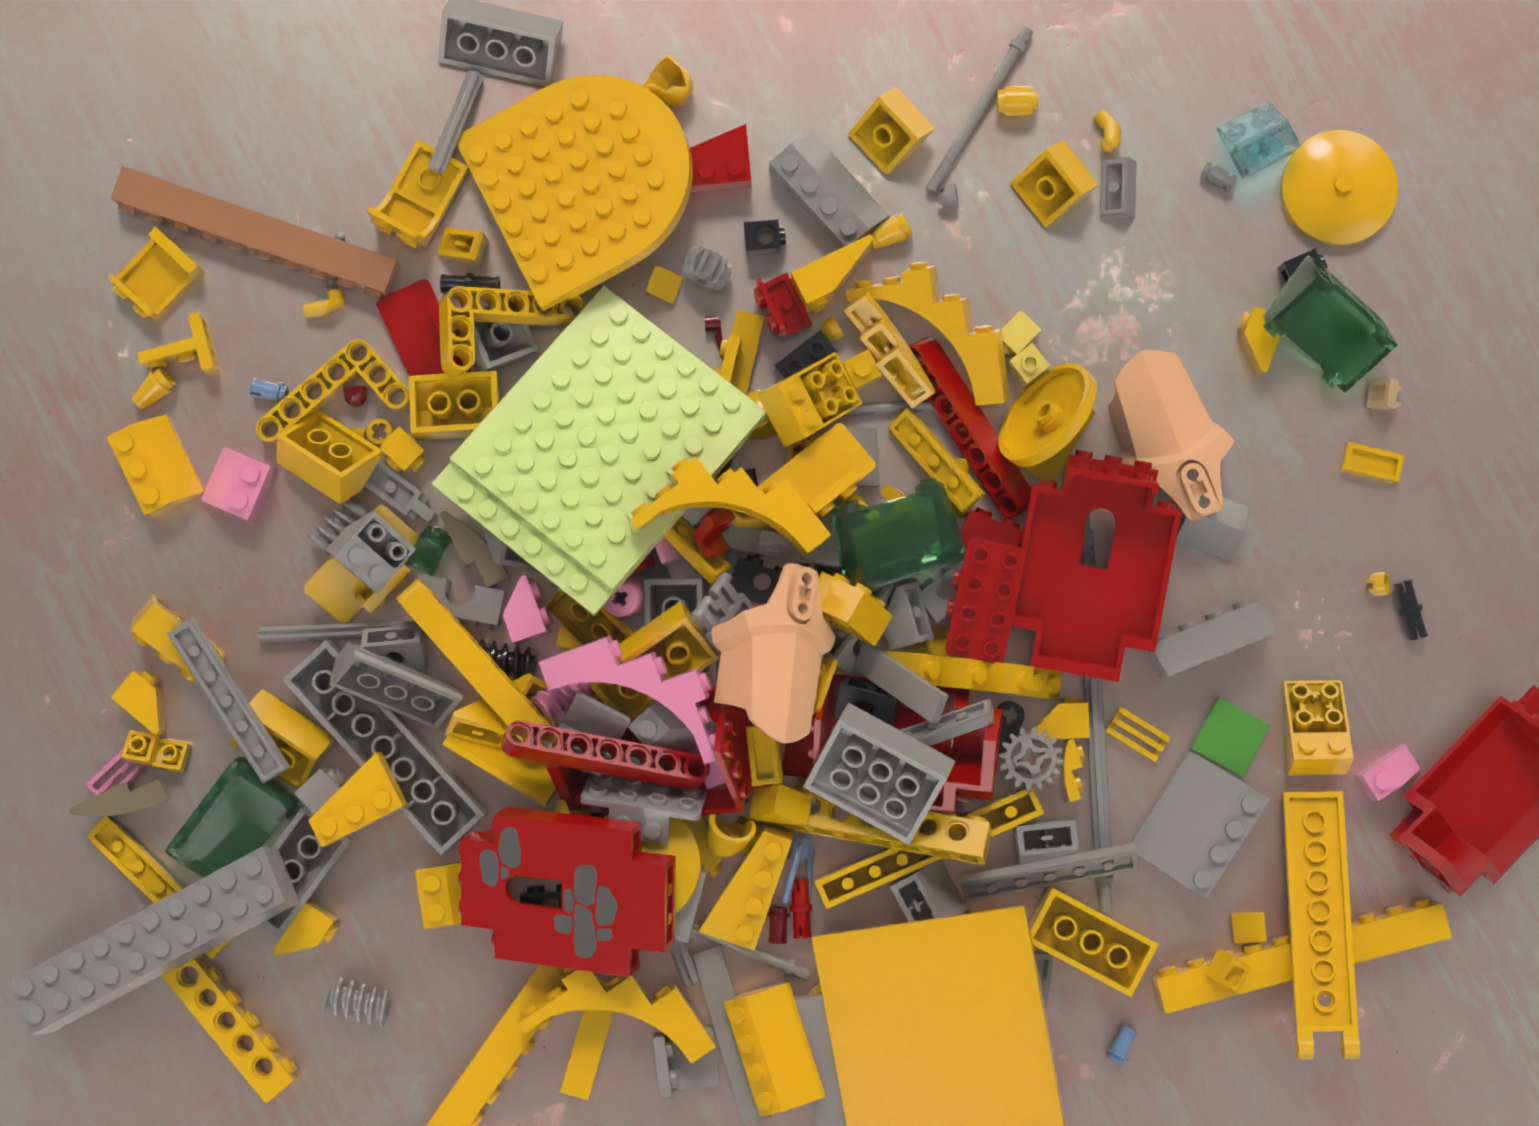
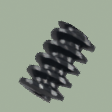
M481 639L479 645L509 678L512 673L515 680L529 673L533 676L536 675L539 650L534 656L532 655L531 647L528 646L524 654H522L520 646L516 644L513 651L510 652L506 642L501 650H498L497 642L494 640L490 647L486 648L485 639Z

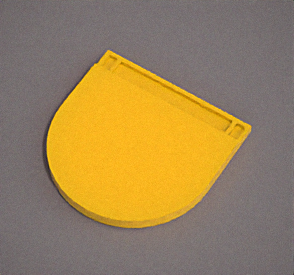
M585 75L553 83L462 132L457 142V146L542 311L553 307L567 298L571 300L649 256L669 237L677 226L687 206L693 179L691 151L679 121L670 108L653 92L637 83L620 77Z

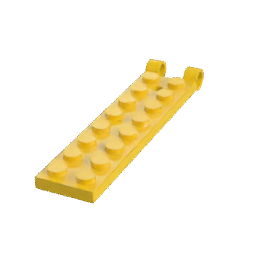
M1343 791L1283 792L1282 805L1296 1058L1313 1059V1032H1341L1340 1047L1342 1058L1359 1059L1360 1041ZM1326 995L1329 997V1006L1324 1007L1320 1005V996Z

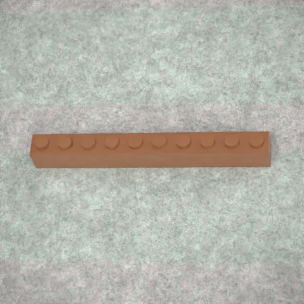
M124 166L121 168L110 198L119 205L117 209L132 215H135L136 211L144 213L147 220L162 224L163 220L173 223L172 228L189 234L191 229L200 232L199 237L216 243L217 239L228 242L227 247L240 252L247 248L255 251L254 256L266 261H271L272 257L282 260V266L298 271L299 267L308 269V274L318 279L325 280L326 276L337 279V285L348 289H353L354 285L364 289V294L380 299L381 295L387 296L391 293L400 268V263L396 259Z

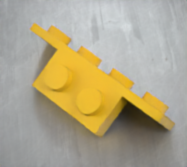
M738 310L735 315L732 332L729 333L728 341L722 340L719 357L723 358L721 369L716 368L715 372L743 394L747 395L764 324V316Z

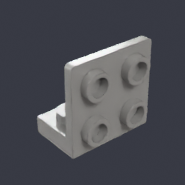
M577 692L558 728L621 739L631 719L621 712L595 700L593 697ZM551 743L549 744L548 749L553 748ZM570 746L574 753L582 754L579 747ZM600 752L604 759H610L611 756L607 752ZM591 772L598 777L602 775L601 773Z
M705 1026L706 1030L714 1040L713 1027ZM662 1032L654 1033L652 1039L660 1098L672 1097L675 1091L713 1087L720 1084L716 1048L691 1064L681 1049Z

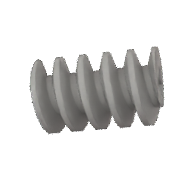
M353 496L350 498V502L345 501L341 504L342 511L336 508L331 509L335 516L334 519L326 516L323 518L327 525L326 528L319 525L315 526L319 533L318 536L310 533L307 535L328 555L327 547L341 531L370 513Z
M340 977L336 984H333L330 988L324 1012H329L333 1007L334 1015L339 1016L345 1009L346 1019H351L356 1012L357 1022H362L367 1016L369 1025H374L379 1019V1027L383 1028L390 1008L389 990H385L382 996L378 997L377 987L374 986L368 994L366 993V984L363 983L357 991L355 990V981L351 980L347 987H343V978Z

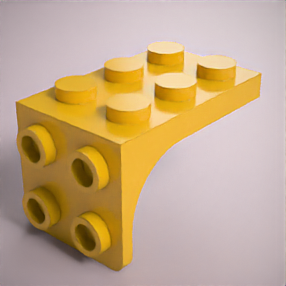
M420 140L416 141L383 201L375 209L368 206L366 210L371 217L370 222L375 225L376 229L389 236L391 232L396 233L395 235L400 238L402 243L413 249H416L417 245L426 249L470 170L468 166L451 157L445 173L442 175L434 174L429 170L428 165L435 148Z

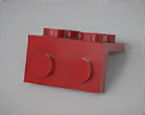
M787 272L766 283H763L761 277L755 280L756 288L753 289V296L759 309H766L768 313L766 315V323L773 336L778 334L782 341L812 326V322Z

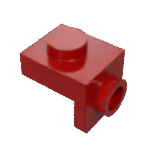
M726 509L719 512L712 510L702 517L701 525L692 534V537L707 558L724 554L730 549L721 534L736 518L731 510Z

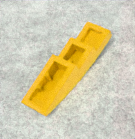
M868 291L846 306L844 309L845 314L862 333L859 338L877 358L875 365L911 408H914L935 393L927 375L906 341Z

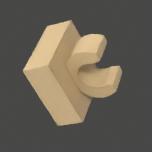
M1391 377L1371 378L1366 407L1371 409H1395L1400 407L1401 403L1396 402L1398 392L1403 390L1399 385V379Z

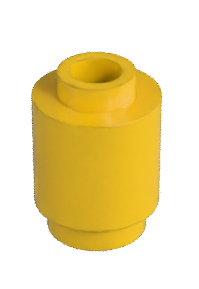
M1032 86L1004 87V90H997V113H1004V116L1033 115V109H1038V92H1033Z

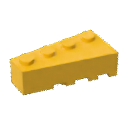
M765 824L748 853L702 920L698 932L753 951L755 950L792 843L794 832Z

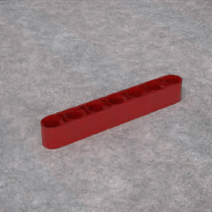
M927 336L909 345V348L935 390V393L928 397V400L1000 513L1006 518H1014L1026 511L1031 486L1018 466L1010 462L1001 453L998 445L999 436L980 406L975 405V398L940 343L935 338Z
M527 721L511 722L501 739L502 750L512 757L685 790L699 788L710 773V764H704L701 755ZM510 735L520 736L523 742L517 743L513 741ZM540 741H549L553 748H545ZM570 746L579 747L582 754L574 753ZM600 752H607L612 760L604 759ZM629 757L637 758L641 766L634 765ZM659 763H665L670 771L660 768ZM688 768L695 769L699 777L692 776Z

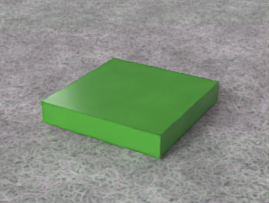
M1217 697L1189 749L1243 777L1271 725Z

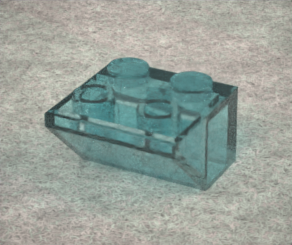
M1269 101L1216 128L1242 179L1292 155L1301 146L1288 119Z

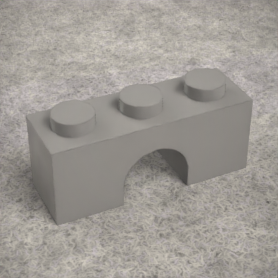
M418 573L417 578H420L462 625L464 619L475 621L476 628L492 631L493 625L501 626L508 592L475 585L472 599L467 604L455 605L449 597L450 580Z

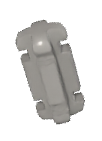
M1207 162L1201 172V177L1207 176L1209 182L1220 188L1225 186V190L1230 191L1235 185L1237 177L1235 175L1231 177L1229 176L1230 172L1217 165L1213 167L1211 166L1212 162Z

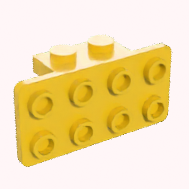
M837 423L757 486V488L764 496L763 489L776 479L781 483L788 478L815 515L819 514L823 518L836 507L833 502L842 496L845 500L858 489L856 484L875 469L876 463L842 423Z
M379 505L374 510L416 549L421 545V537L385 505ZM331 556L305 583L303 590L340 623L346 624L362 607L370 613L375 608H380L387 601L388 594L395 587L401 586L406 581L411 569L404 563L377 594Z

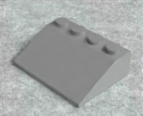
M848 703L803 787L910 845L946 782L955 760Z
M1189 750L1130 843L1135 842L1137 856L1193 893L1207 900L1270 799Z

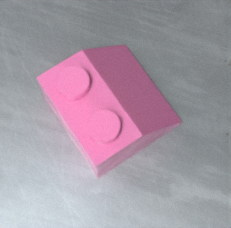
M223 447L201 501L255 523L278 469Z

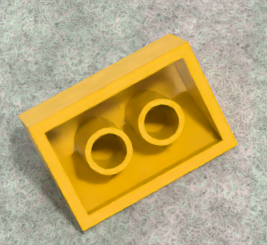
M497 371L465 372L460 377H450L447 374L409 376L410 428L414 439L422 441L468 438L501 401Z
M320 410L315 411L277 435V463L339 504H342L362 490L383 455L381 449Z
M167 414L133 423L106 437L145 516L155 518L204 493L205 490Z
M262 689L250 701V705L290 766L277 775V777L298 790L320 767L328 755L335 738L325 729L320 728L301 713L293 710L277 697ZM232 736L229 745L243 753Z

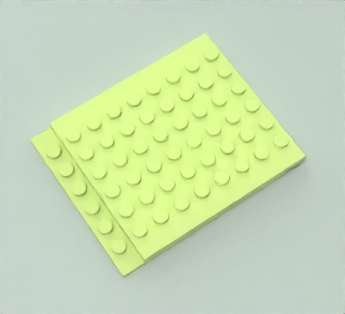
M603 286L449 458L451 462L431 484L595 616L687 509L661 515L637 533L629 525V521L633 517L631 512L644 502L650 505L657 500L655 494L665 486L670 485L671 488L674 487L669 480L671 473L674 472L671 468L685 457L689 461L696 456L714 479L748 440V436L767 416V413L753 400Z

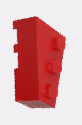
M746 124L690 147L693 164L690 194L752 188Z

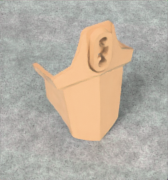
M1161 350L1140 351L1122 368L1114 380L1115 394L1113 400L1108 405L1123 449L1120 455L1123 458L1122 464L1134 465L1135 460L1152 463V469L1159 470L1157 477L1158 487L1176 503L1188 520L1195 521L1223 508L1224 502L1220 477L1221 460L1235 441L1224 428L1211 421L1177 354ZM1190 469L1196 472L1197 477L1194 481L1189 480L1187 477V472ZM1200 496L1208 500L1206 508L1199 506Z
M789 563L783 567L779 581L767 604L742 611L731 620L716 625L711 630L713 644L721 652L714 702L746 709L748 718L765 734L782 744L798 741L810 733L822 655L832 650L836 635L823 619L817 571L809 567Z

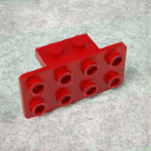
M421 279L380 298L376 306L408 375L445 374L441 366L439 301L431 283L427 279ZM457 329L452 331L454 335L461 338ZM453 355L455 364L463 366L462 359Z
M970 538L968 540L963 564H961L960 570H954L951 587L956 588L954 599H948L945 616L950 617V628L945 647L947 654L981 660L992 664L994 662H1004L1027 555L1024 548L978 538Z

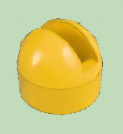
M834 316L822 323L820 330L829 341H836L844 337Z
M1387 572L1374 573L1368 578L1367 583H1373V587L1368 588L1369 592L1373 595L1382 596L1390 594V579Z

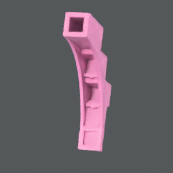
M611 635L538 662L549 691L570 684L603 682L629 687L650 696L671 710L694 735L704 764L716 760L713 752L716 734L711 735L707 723L711 722L708 710L705 705L700 706L699 701L709 697L708 691L712 688L707 674H701L699 667L665 679L663 674L667 673L664 660L661 656L657 657L655 651L621 663L619 659L623 657L621 647L617 640H612Z

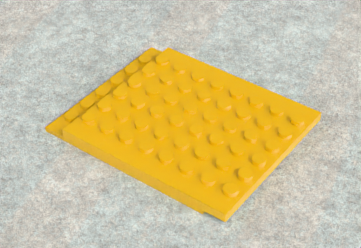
M1025 905L812 936L847 1126H1066Z

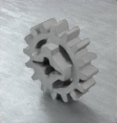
M1032 727L1031 734H1026L1024 728H1021L1019 737L1011 733L1009 736L1012 743L1003 742L1002 748L1006 753L999 754V760L1006 762L1000 766L1001 772H1009L1005 780L1010 782L1014 779L1015 789L1017 790L1022 785H1025L1027 793L1031 792L1032 786H1036L1038 791L1041 792L1043 783L1051 787L1053 785L1051 777H1060L1061 772L1056 767L1064 765V760L1057 758L1063 754L1062 748L1054 749L1057 739L1052 738L1048 740V731L1046 730L1041 735H1038L1036 727ZM1032 742L1040 743L1045 747L1040 749L1033 745ZM1021 745L1022 749L1019 755L1011 759L1014 750ZM1032 754L1033 758H1037L1035 765H1030L1029 761H1027V755ZM1051 761L1048 771L1042 775L1041 769L1044 764H1048ZM1023 771L1030 775L1031 778H1025L1017 772Z

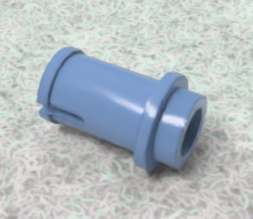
M254 378L250 385L251 397L274 401L275 405L289 394V387L285 386L283 382L274 384Z
M1121 1025L1111 1049L1107 1048L1109 1052L1107 1058L1123 1065L1125 1060L1128 1061L1127 1055L1139 1033Z

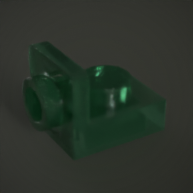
M427 526L419 534L414 545L416 550L409 557L407 564L430 576H434L447 548L452 544L451 537L442 528Z

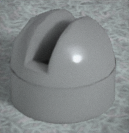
M956 184L942 186L937 193L939 204L948 208L958 207Z

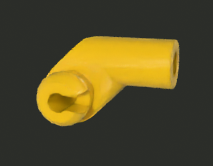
M1102 109L1093 120L1104 130L1105 138L1100 142L1101 148L1105 152L1111 153L1114 151V148H1118L1121 144V128Z
M330 289L327 293L329 299L304 304L303 313L305 317L311 318L326 315L343 307L345 303L343 291L341 289Z

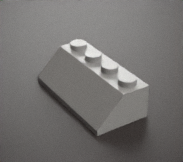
M448 0L442 11L438 62L547 87L552 83L559 55L563 21L475 0Z
M812 131L789 144L769 162V171L840 248L868 236L869 233L873 232L889 217L888 213Z
M1247 598L1232 604L1234 610L1223 614L1220 609L1205 615L1207 621L1196 625L1193 620L1178 626L1180 632L1169 636L1167 631L1158 635L1156 651H1148L1158 678L1170 677L1278 633L1277 628L1260 602L1250 603Z
M347 642L336 656L329 683L333 687L435 729L439 727L463 699V694L455 686L350 642Z
M305 805L302 806L272 847L279 850L300 901L299 904L261 923L278 937L284 934L352 841L346 836L328 846L321 847L308 821L314 814Z

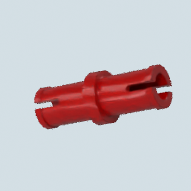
M795 877L791 891L792 904L789 905V912L793 914V938L800 939V936H802V939L812 937L810 911L813 909L812 904L809 903L808 877H802V879Z

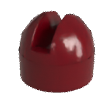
M367 386L343 387L345 401L350 406L358 407L363 405L367 398Z

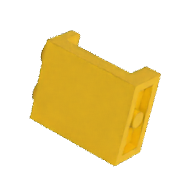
M155 226L148 234L151 240L116 276L111 274L108 278L114 283L111 289L124 300L128 296L135 303L132 308L141 317L146 319L149 316L157 321L204 270Z

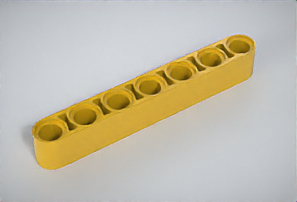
M417 578L396 597L401 606L507 726L514 721H527L551 726L420 578Z

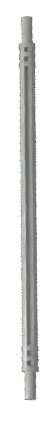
M1089 514L1085 525L1081 565L1096 567L1094 531L1090 530ZM1084 676L1085 700L1088 702L1090 738H1088L1093 840L1094 850L1112 847L1102 679ZM1113 875L1097 877L1096 883L1099 884L1100 911L1101 913H1112L1111 883H1114Z

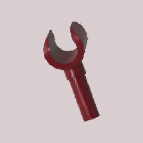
M705 316V332L715 331V339L720 352L723 340L721 320L717 316Z

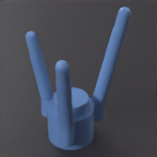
M793 836L787 859L792 860L785 887L784 903L789 901L799 862L804 863L805 858L806 877L809 878V901H811L813 857L815 849H811L813 843L811 840Z

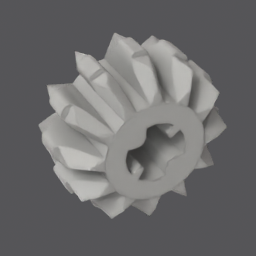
M702 246L691 247L683 260L681 271L687 279L694 281L696 284L712 290H720L730 277L732 264L726 257L710 249H705Z

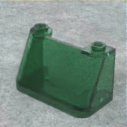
M1308 255L1298 265L1263 316L1265 321L1263 327L1271 336L1276 337L1279 335L1282 338L1287 336L1321 366L1324 371L1322 375L1324 381L1332 388L1339 387L1344 393L1398 346L1389 328L1379 315L1311 255Z
M926 478L919 481L920 484L914 488V494L869 507L859 504L856 500H850L841 503V507L831 510L841 575L854 584L860 583L867 588H875L964 561L966 546L944 484L937 481L936 478Z
M237 757L226 768L167 846L165 853L204 878L263 847L280 823H283L286 819L289 821L293 820L302 808L299 806L301 800L294 794L293 790L275 777L263 784L247 758Z

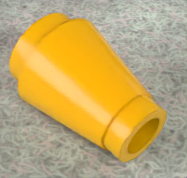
M894 214L868 235H872L873 246L876 250L880 247L883 248L907 241V237L913 235V232L904 214L899 216Z
M159 367L155 371H150L131 398L139 408L144 410L147 406L173 391L172 387L176 383L168 372Z

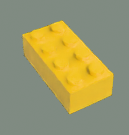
M1051 886L1047 888L1028 924L1034 946L1129 997H1132L1159 945L1153 940Z

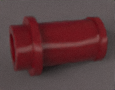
M770 906V912H767V916L770 917L768 943L786 944L787 917H790V913L787 912L786 906Z

